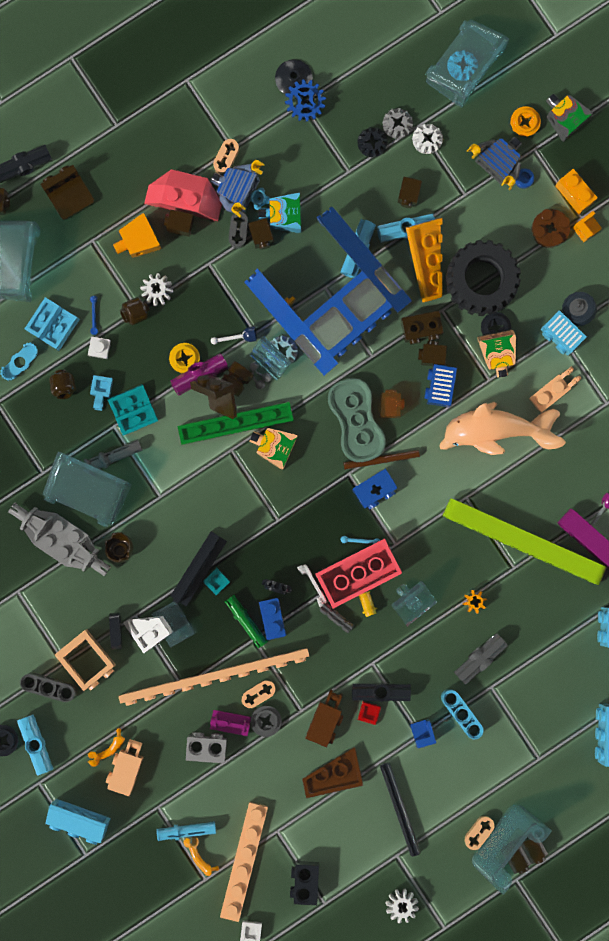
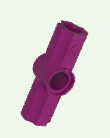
M218 354L205 362L192 364L187 372L170 380L176 394L180 396L191 390L190 382L206 374L216 376L227 370L228 364L224 357Z

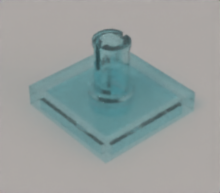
M422 581L411 589L406 584H402L401 587L405 593L398 587L396 592L401 597L391 605L407 627L437 603Z

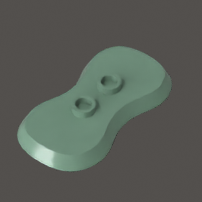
M358 378L345 379L334 384L328 393V404L341 425V447L343 453L354 462H366L375 459L384 451L386 439L372 414V392L365 381Z

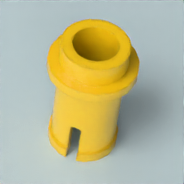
M370 591L359 595L358 597L364 610L362 613L366 617L377 614V607L375 608Z

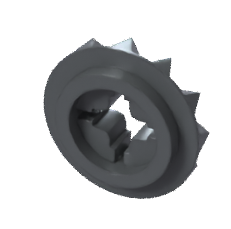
M261 706L251 716V727L259 736H273L281 727L280 713L271 706ZM271 714L269 721L273 726L266 724L261 728L263 721L259 716L266 718Z

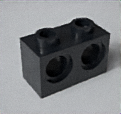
M296 861V866L291 868V878L295 879V884L290 886V898H294V904L317 906L319 862ZM302 869H308L310 875L302 877L299 872ZM307 889L309 895L301 897L298 894L299 890Z

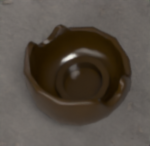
M122 532L112 533V536L105 541L106 556L115 563L125 562L133 554L134 545L131 539Z

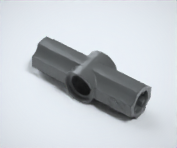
M497 633L494 634L483 646L476 648L454 673L466 685L480 671H484L494 661L493 659L508 645Z

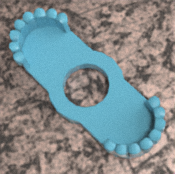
M24 344L21 351L13 355L11 361L1 368L0 374L5 380H14L29 367V364L38 354V349L34 344ZM18 357L25 359V365L21 368L15 366V360Z

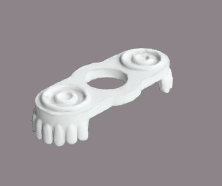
M304 564L297 567L302 575L307 573L320 596L317 598L319 607H322L327 603V600L312 577L313 575L308 566Z

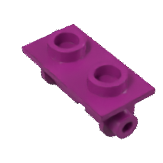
M213 710L210 729L248 736L251 717Z

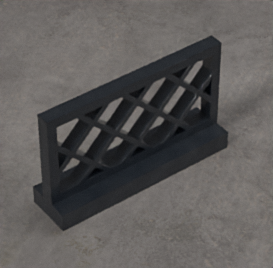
M212 531L209 533L170 597L174 598V602L177 604L182 603L185 606L189 604L226 545L227 541Z

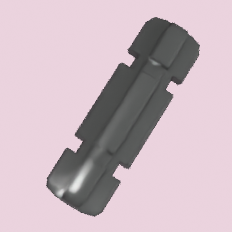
M327 603L320 608V612L327 615L336 625L341 626L346 633L352 630L353 624L346 621V618L336 610H332L331 606Z

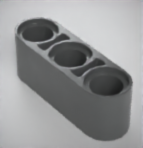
M29 673L20 680V686L23 690L58 701L69 702L77 696L75 685L40 674ZM28 677L34 679L35 684L33 687L27 686L26 679ZM46 682H50L53 685L51 693L47 692L44 688ZM64 688L71 689L72 696L70 698L63 695Z

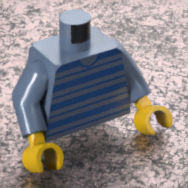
M255 160L252 164L227 168L224 176L214 173L211 183L219 186L217 193L226 211L236 214L239 218L241 217L239 212L246 211L251 200V194L256 190L260 181L255 173L260 175L263 173L260 167L265 166L264 163Z

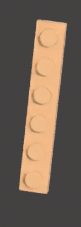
M249 802L220 918L239 922L268 806Z

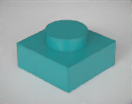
M218 568L203 581L215 595L230 583Z

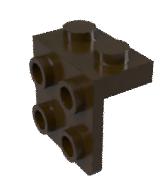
M74 165L64 166L59 170L58 174L46 177L43 183L40 184L63 220H67L94 203V198Z
M210 374L199 376L196 380L190 382L192 390L208 396L211 410L231 419L237 417L232 383Z

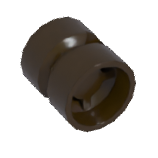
M234 361L228 369L229 374H224L221 379L232 383L234 395L239 397L244 390L243 385L248 384L254 375Z

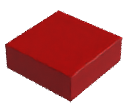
M362 701L357 720L376 725L381 706Z

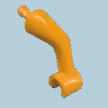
M120 728L116 730L117 737L113 739V743L109 748L98 754L96 752L88 753V757L93 759L88 761L92 767L99 765L100 760L113 755L124 743L125 738L121 736Z
M192 837V843H190V838H185L184 846L190 849L195 864L205 875L211 876L212 871L219 870V866L211 867L201 858L197 850L199 844L197 837Z

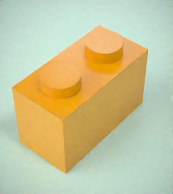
M574 169L562 177L555 185L579 215L598 198Z

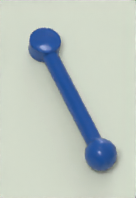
M93 295L90 297L92 302V328L90 332L92 335H97V297Z

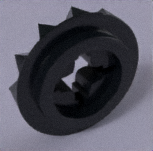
M372 127L363 130L358 136L357 141L360 152L367 157L380 156L385 152L388 143L385 132L379 128ZM371 135L374 137V140H378L375 143L374 149L371 143H367V141H370Z
M499 312L486 315L481 322L483 336L495 333V330H488L493 326L494 320L498 326H504L498 330V333L511 330L510 320L506 315Z
M264 579L261 584L264 585V589L284 595L287 592L291 593L292 589L289 585Z
M0 725V737L8 734L6 739L8 744L4 743L0 746V756L12 754L19 743L18 734L12 727L7 725Z

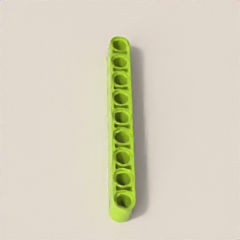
M451 498L442 515L451 521L596 585L600 584L607 568Z

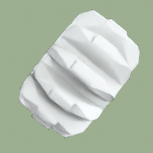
M159 273L156 274V279L150 274V281L143 280L147 286H141L140 288L142 291H146L142 294V297L147 298L146 302L148 304L153 301L154 306H157L158 301H160L164 305V298L167 300L171 299L168 294L173 293V289L169 288L172 283L171 281L166 282L167 276H163L160 280ZM155 286L156 288L160 286L159 288L161 291L159 293L157 291L156 294L154 293L153 288Z
M396 889V896L389 894V898L392 901H386V905L389 906L386 912L387 914L392 913L390 916L392 920L398 916V923L402 922V918H405L406 923H408V916L416 917L412 911L419 910L418 906L415 905L418 903L417 898L412 899L414 896L413 892L407 895V890L403 889L402 894H400L399 890ZM403 902H405L406 908L403 909L401 907L400 910L398 904L402 903L403 905Z

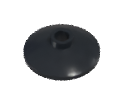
M295 59L282 63L275 74L276 86L284 95L286 93L291 94L289 87L295 88L296 81L301 85L303 79L306 84L313 80L309 66ZM295 73L297 78L292 79L290 75ZM307 88L300 89L301 92H307L309 90Z

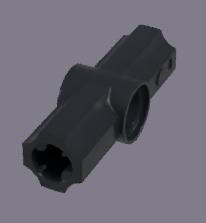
M46 145L29 152H19L13 155L11 160L1 163L0 183L16 176H26L32 173L35 168L53 161Z
M352 683V700L380 702L411 701V684ZM379 687L386 688L387 693L384 697L376 695V690Z

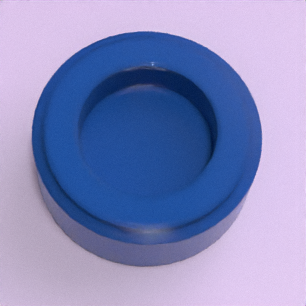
M521 169L519 177L515 182L516 185L522 189L529 188L534 182L533 172L529 169Z

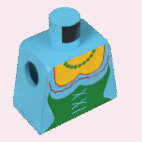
M300 193L269 199L270 208L258 209L259 220L264 218L270 220L271 229L301 233Z

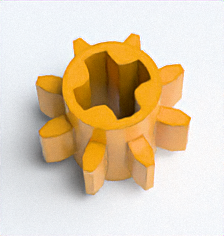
M471 590L470 596L464 595L467 601L462 604L468 605L467 612L475 609V613L478 614L480 607L486 608L483 605V601L487 599L481 597V591L475 595L474 590ZM473 597H475V599H479V602L476 603V607L470 604V601L473 600Z

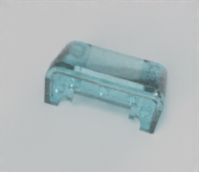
M472 19L468 22L465 20L459 28L460 33L436 65H431L426 72L428 76L426 83L461 108L466 104L467 98L473 93L475 87L495 60L504 53L510 40L504 34Z
M0 221V299L31 302L32 292H29L32 282L30 281L34 245L37 244V240L34 237H39L40 227L35 221Z
M58 451L42 495L45 496L44 500L55 504L56 501L98 519V524L108 527V525H114L132 484Z
M512 804L496 823L493 832L487 840L474 852L472 864L504 895L512 884L511 876L504 870V867L527 837L536 843H540L549 836L552 830L522 805Z

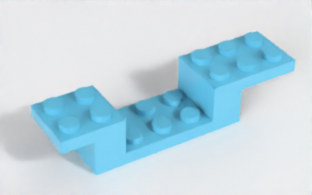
M601 607V611L598 612V622L601 623V630H598L597 639L600 642V646L609 648V607ZM599 704V708H596V720H599L598 728L595 729V738L598 739V747H595V759H598V762L603 766L609 767V704Z

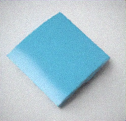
M45 297L25 327V330L60 351L80 319Z

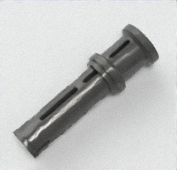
M136 440L107 453L100 452L96 457L84 459L89 474L92 475L94 471L102 468L107 469L110 466L109 464L143 450L139 440Z

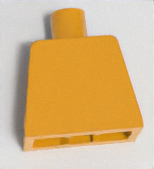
M144 213L121 228L119 233L122 240L113 244L117 254L128 250L132 258L161 249Z

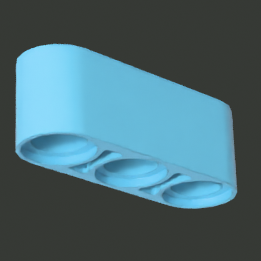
M444 690L441 700L469 738L479 739L483 735V727L455 690ZM453 693L455 695L453 703L446 702L447 694ZM460 709H465L467 711V715L464 719H459L457 717V713ZM477 725L478 732L474 735L470 734L469 727Z

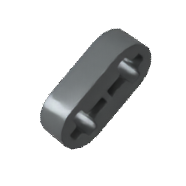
M239 212L242 220L245 221L241 222L240 228H237V222L234 221L238 219L236 214L232 215L230 222L229 243L236 249L242 248L247 238L248 218L243 212ZM237 232H240V239H243V241H239V244H235V241L232 240V238H236Z

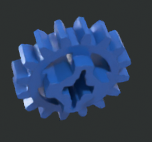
M303 79L301 85L296 81L295 88L289 87L291 94L286 93L285 96L289 100L285 101V105H290L287 112L293 111L292 118L297 115L299 116L298 121L305 118V121L308 122L309 117L315 120L316 113L318 115L322 114L319 109L325 108V105L321 102L325 101L326 97H321V94L324 92L323 90H317L319 84L312 86V80L306 84ZM307 88L309 91L301 92L300 89ZM315 94L318 98V105L313 102ZM293 96L297 99L298 104L296 107L293 106ZM303 97L305 99L306 97H309L308 102L310 104L308 105L307 103H305L304 105H302L301 98ZM307 109L312 111L310 113H300L302 110Z

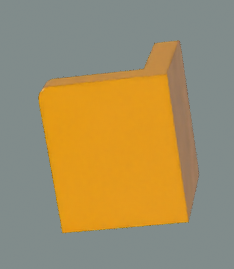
M594 211L577 222L573 227V230L583 242H586L602 229L593 217L596 214Z

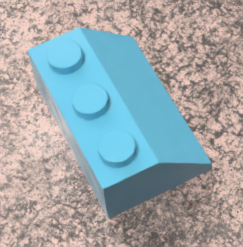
M55 799L50 804L45 824L50 825L49 828L52 830H64L71 837L79 838L81 836L86 838V842L97 845V843L101 844L111 818Z

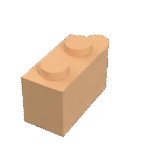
M129 739L126 750L122 749L119 754L115 753L112 762L115 765L114 770L109 772L106 783L109 784L107 789L127 796L131 795L144 758L139 755L143 743ZM130 747L137 749L136 754L129 752Z

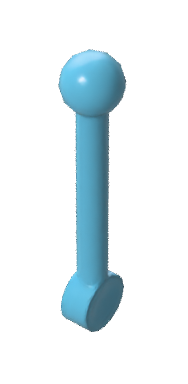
M346 536L341 537L342 543L375 544L380 541L378 538L367 540L347 538Z

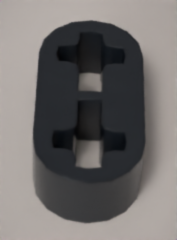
M119 612L110 613L112 650L122 649L121 616Z

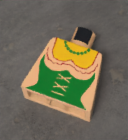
M509 330L477 337L488 369H496L497 377L508 376L507 366L514 365L516 362V335L514 331Z
M267 428L264 435L253 431L249 442L259 446L257 450L258 455L283 470L296 442L297 435Z

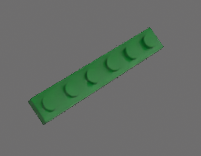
M290 402L240 412L237 413V417L234 419L222 416L177 427L181 445L288 423L294 421Z

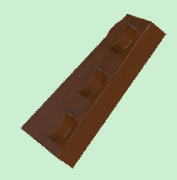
M355 747L302 779L306 798L363 786Z

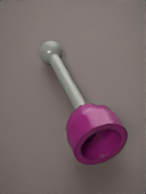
M607 492L602 498L603 507L591 522V526H594L603 512L609 509V494Z

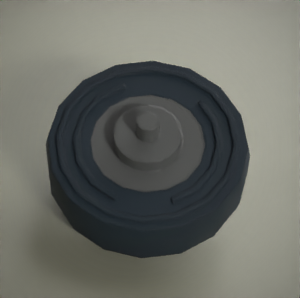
M575 292L564 300L562 313L575 326H584L594 319L597 313V305L594 298L588 293Z

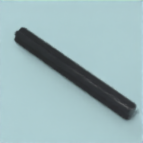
M389 762L380 765L410 855L412 857L417 856L421 852Z

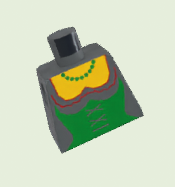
M552 94L546 100L552 108L547 115V119L563 142L589 120L593 114L571 95H567L561 101L555 94Z

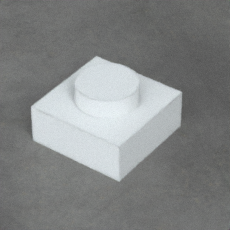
M91 337L88 356L108 359L111 340Z
M243 920L240 941H260L262 923Z

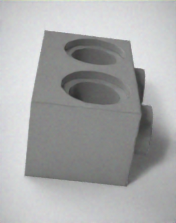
M192 732V735L187 737L186 761L225 763L227 738H223V734L213 733L210 737L204 736L202 732ZM195 741L200 742L202 750L194 751L192 743ZM213 743L221 745L222 750L219 753L212 751L211 745Z

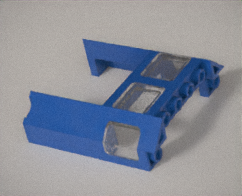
M330 207L329 211H325L322 217L320 215L317 216V219L359 267L361 272L306 320L302 321L258 268L255 270L256 274L254 273L249 277L250 280L244 282L324 376L339 364L334 357L337 355L340 358L348 351L346 347L350 343L355 345L361 340V334L365 330L369 333L377 326L375 322L379 318L384 320L392 313L390 311L391 308L398 313L412 301L333 207Z

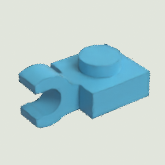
M93 375L90 394L95 396L93 406L95 410L102 411L104 397L110 398L112 378Z

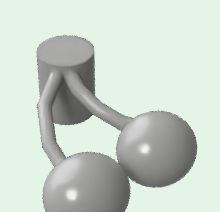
M254 361L250 364L252 374L254 375L255 371L263 376V381H256L254 376L253 380L256 382V388L262 389L265 386L264 382L272 380V375L270 373H259L256 369L260 367V363Z

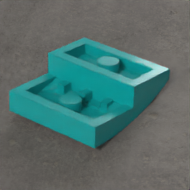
M143 384L108 398L123 436L158 421Z

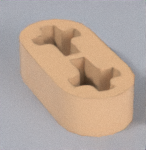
M227 139L223 142L214 160V169L218 174H225L227 168L232 167L239 153V145L234 139ZM233 144L235 151L231 150L229 155H226L228 151L226 146L230 147ZM224 158H226L225 165L227 167L219 169L218 162L222 163Z
M264 680L247 690L242 696L243 705L247 708H253L272 697L275 693L274 683L270 680ZM264 684L272 686L270 694L264 692L260 695L259 691L263 690ZM257 693L258 697L254 699V704L246 703L247 694L253 696Z
M479 817L467 832L464 841L469 849H479L493 832L494 822L490 817ZM488 820L490 828H484L482 832H480L482 828L481 822H487ZM477 834H479V836L476 839L478 843H473L472 845H470L469 838H474Z

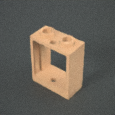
M87 629L55 654L56 658L83 691L94 689L100 684L97 680L102 676L106 679L114 672L113 667L116 666ZM86 640L107 665L87 683H85L65 658Z

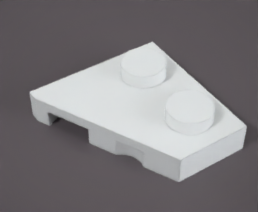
M163 616L129 619L124 622V625L143 653L148 652L173 633V630Z

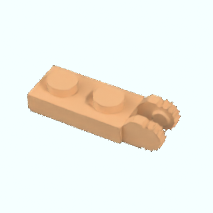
M572 366L561 375H557L529 398L540 413L571 390V387L582 379L580 376H576L569 384L564 381L563 378L573 372L574 368Z

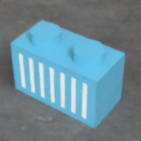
M560 310L541 328L543 331L542 335L548 341L552 340L557 345L556 349L561 354H566L567 356L587 337Z

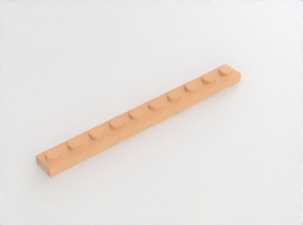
M304 648L119 695L120 704L125 703L126 706L136 704L137 699L144 698L145 701L156 698L157 694L163 693V696L175 694L174 690L181 688L182 692L194 689L193 685L201 684V687L212 684L213 680L217 679L220 682L231 680V676L237 674L239 677L250 675L249 671L257 670L258 673L269 670V666L276 665V668L287 666V662L293 660L295 663L304 662L306 657H309L308 649Z

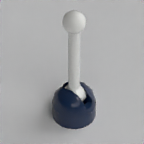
M252 326L245 328L240 335L222 338L213 337L211 338V343L215 345L218 342L243 338L247 342L257 341L256 330Z

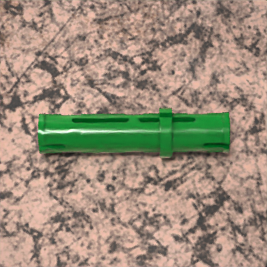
M235 595L228 598L225 603L234 614V619L239 621L259 649L268 641L248 615V610L243 608Z

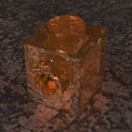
M385 390V393L381 394L380 418H400V410H404V398H401V393H397V390Z

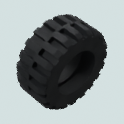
M476 240L475 243L472 244L470 242L464 248H460L455 256H453L447 269L446 289L448 294H451L453 303L456 302L459 305L458 308L467 310L468 314L471 315L474 313L478 314V316L491 315L503 310L515 297L521 281L519 279L521 271L517 267V259L511 256L512 252L509 249L506 251L502 248L504 245L500 243L498 245L493 244L491 240H487V242ZM475 262H487L493 265L501 277L498 289L490 295H480L473 292L465 281V274L470 265Z

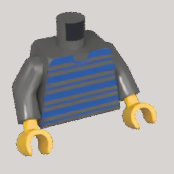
M513 137L508 143L500 138L498 141L492 139L479 144H472L467 152H473L474 155L471 158L475 159L477 156L475 160L477 164L500 185L508 184V190L512 189L520 173V154L516 150L522 145L516 137Z

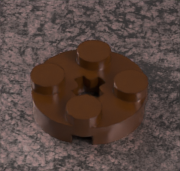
M543 210L535 217L531 227L536 242L546 248H553L564 243L570 233L569 218L559 210ZM553 224L556 231L549 233L546 225Z

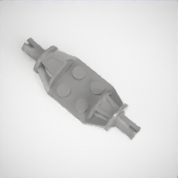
M16 502L11 506L14 509L10 508L8 513L22 521L20 530L25 531L36 547L64 566L79 568L83 572L91 567L104 577L106 576L111 566L97 558L99 549L95 548L87 533L57 513L39 511L36 507L28 512ZM83 546L89 549L92 552V554L88 552Z

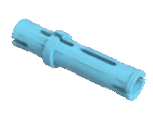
M215 821L178 826L177 824L174 827L157 828L158 841L168 839L180 840V838L216 834Z

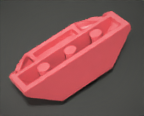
M176 170L168 171L149 185L144 203L167 210L172 209L193 214V216L214 221L219 220L222 207L219 196L208 178Z

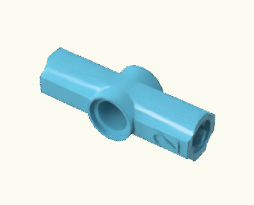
M433 214L379 225L377 226V233L380 243L400 238L408 239L407 232L402 229V225L413 226L433 220L435 217Z
M361 219L355 234L369 249V242L376 225L371 221ZM347 254L340 273L354 278L359 272V267Z
M34 714L17 720L25 741V749L30 755L37 776L53 770L45 747V740L41 736ZM32 740L39 742L40 747L38 750L31 747Z

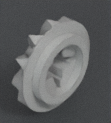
M398 108L391 109L385 114L383 129L390 137L396 139L403 138L412 130L413 121L408 111ZM402 117L401 124L403 126L398 125L394 128L395 122L393 119L399 120Z

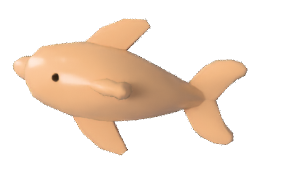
M492 402L489 404L483 403L476 410L454 418L447 425L445 438L439 447L442 450H448L453 447L467 445L474 446L483 453L498 455L503 454L505 450L495 441L504 438L530 436L538 445L545 449L560 448L565 445L566 441L550 431L553 423L560 416L558 410H547L529 422L514 414L494 410L498 404Z

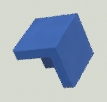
M429 719L410 725L417 748L436 744Z

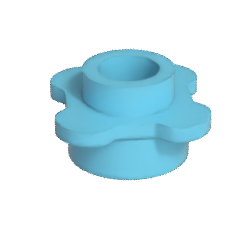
M258 188L252 192L250 202L254 204V209L258 210L263 205L270 203V197L266 196L263 188Z

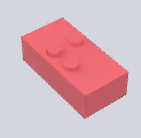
M383 539L316 573V576L332 608H335L402 574V571L386 539Z

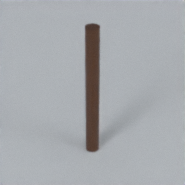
M419 450L378 456L366 462H343L344 470L417 458L420 457Z

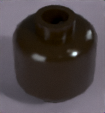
M135 297L122 304L120 314L125 323L135 325L148 318V311L150 309L146 301Z
M57 370L49 378L51 394L57 397V399H68L75 392L74 376L66 372V370Z

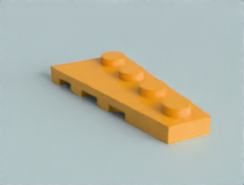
M443 218L406 227L422 302L442 297V272L440 271L442 262L441 225Z

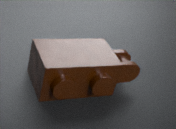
M330 689L325 703L319 702L305 739L326 748L328 744L333 743L336 733H333L336 725L340 726L343 719L342 711L338 709L343 694L340 693L338 695ZM329 700L335 701V706L329 705Z

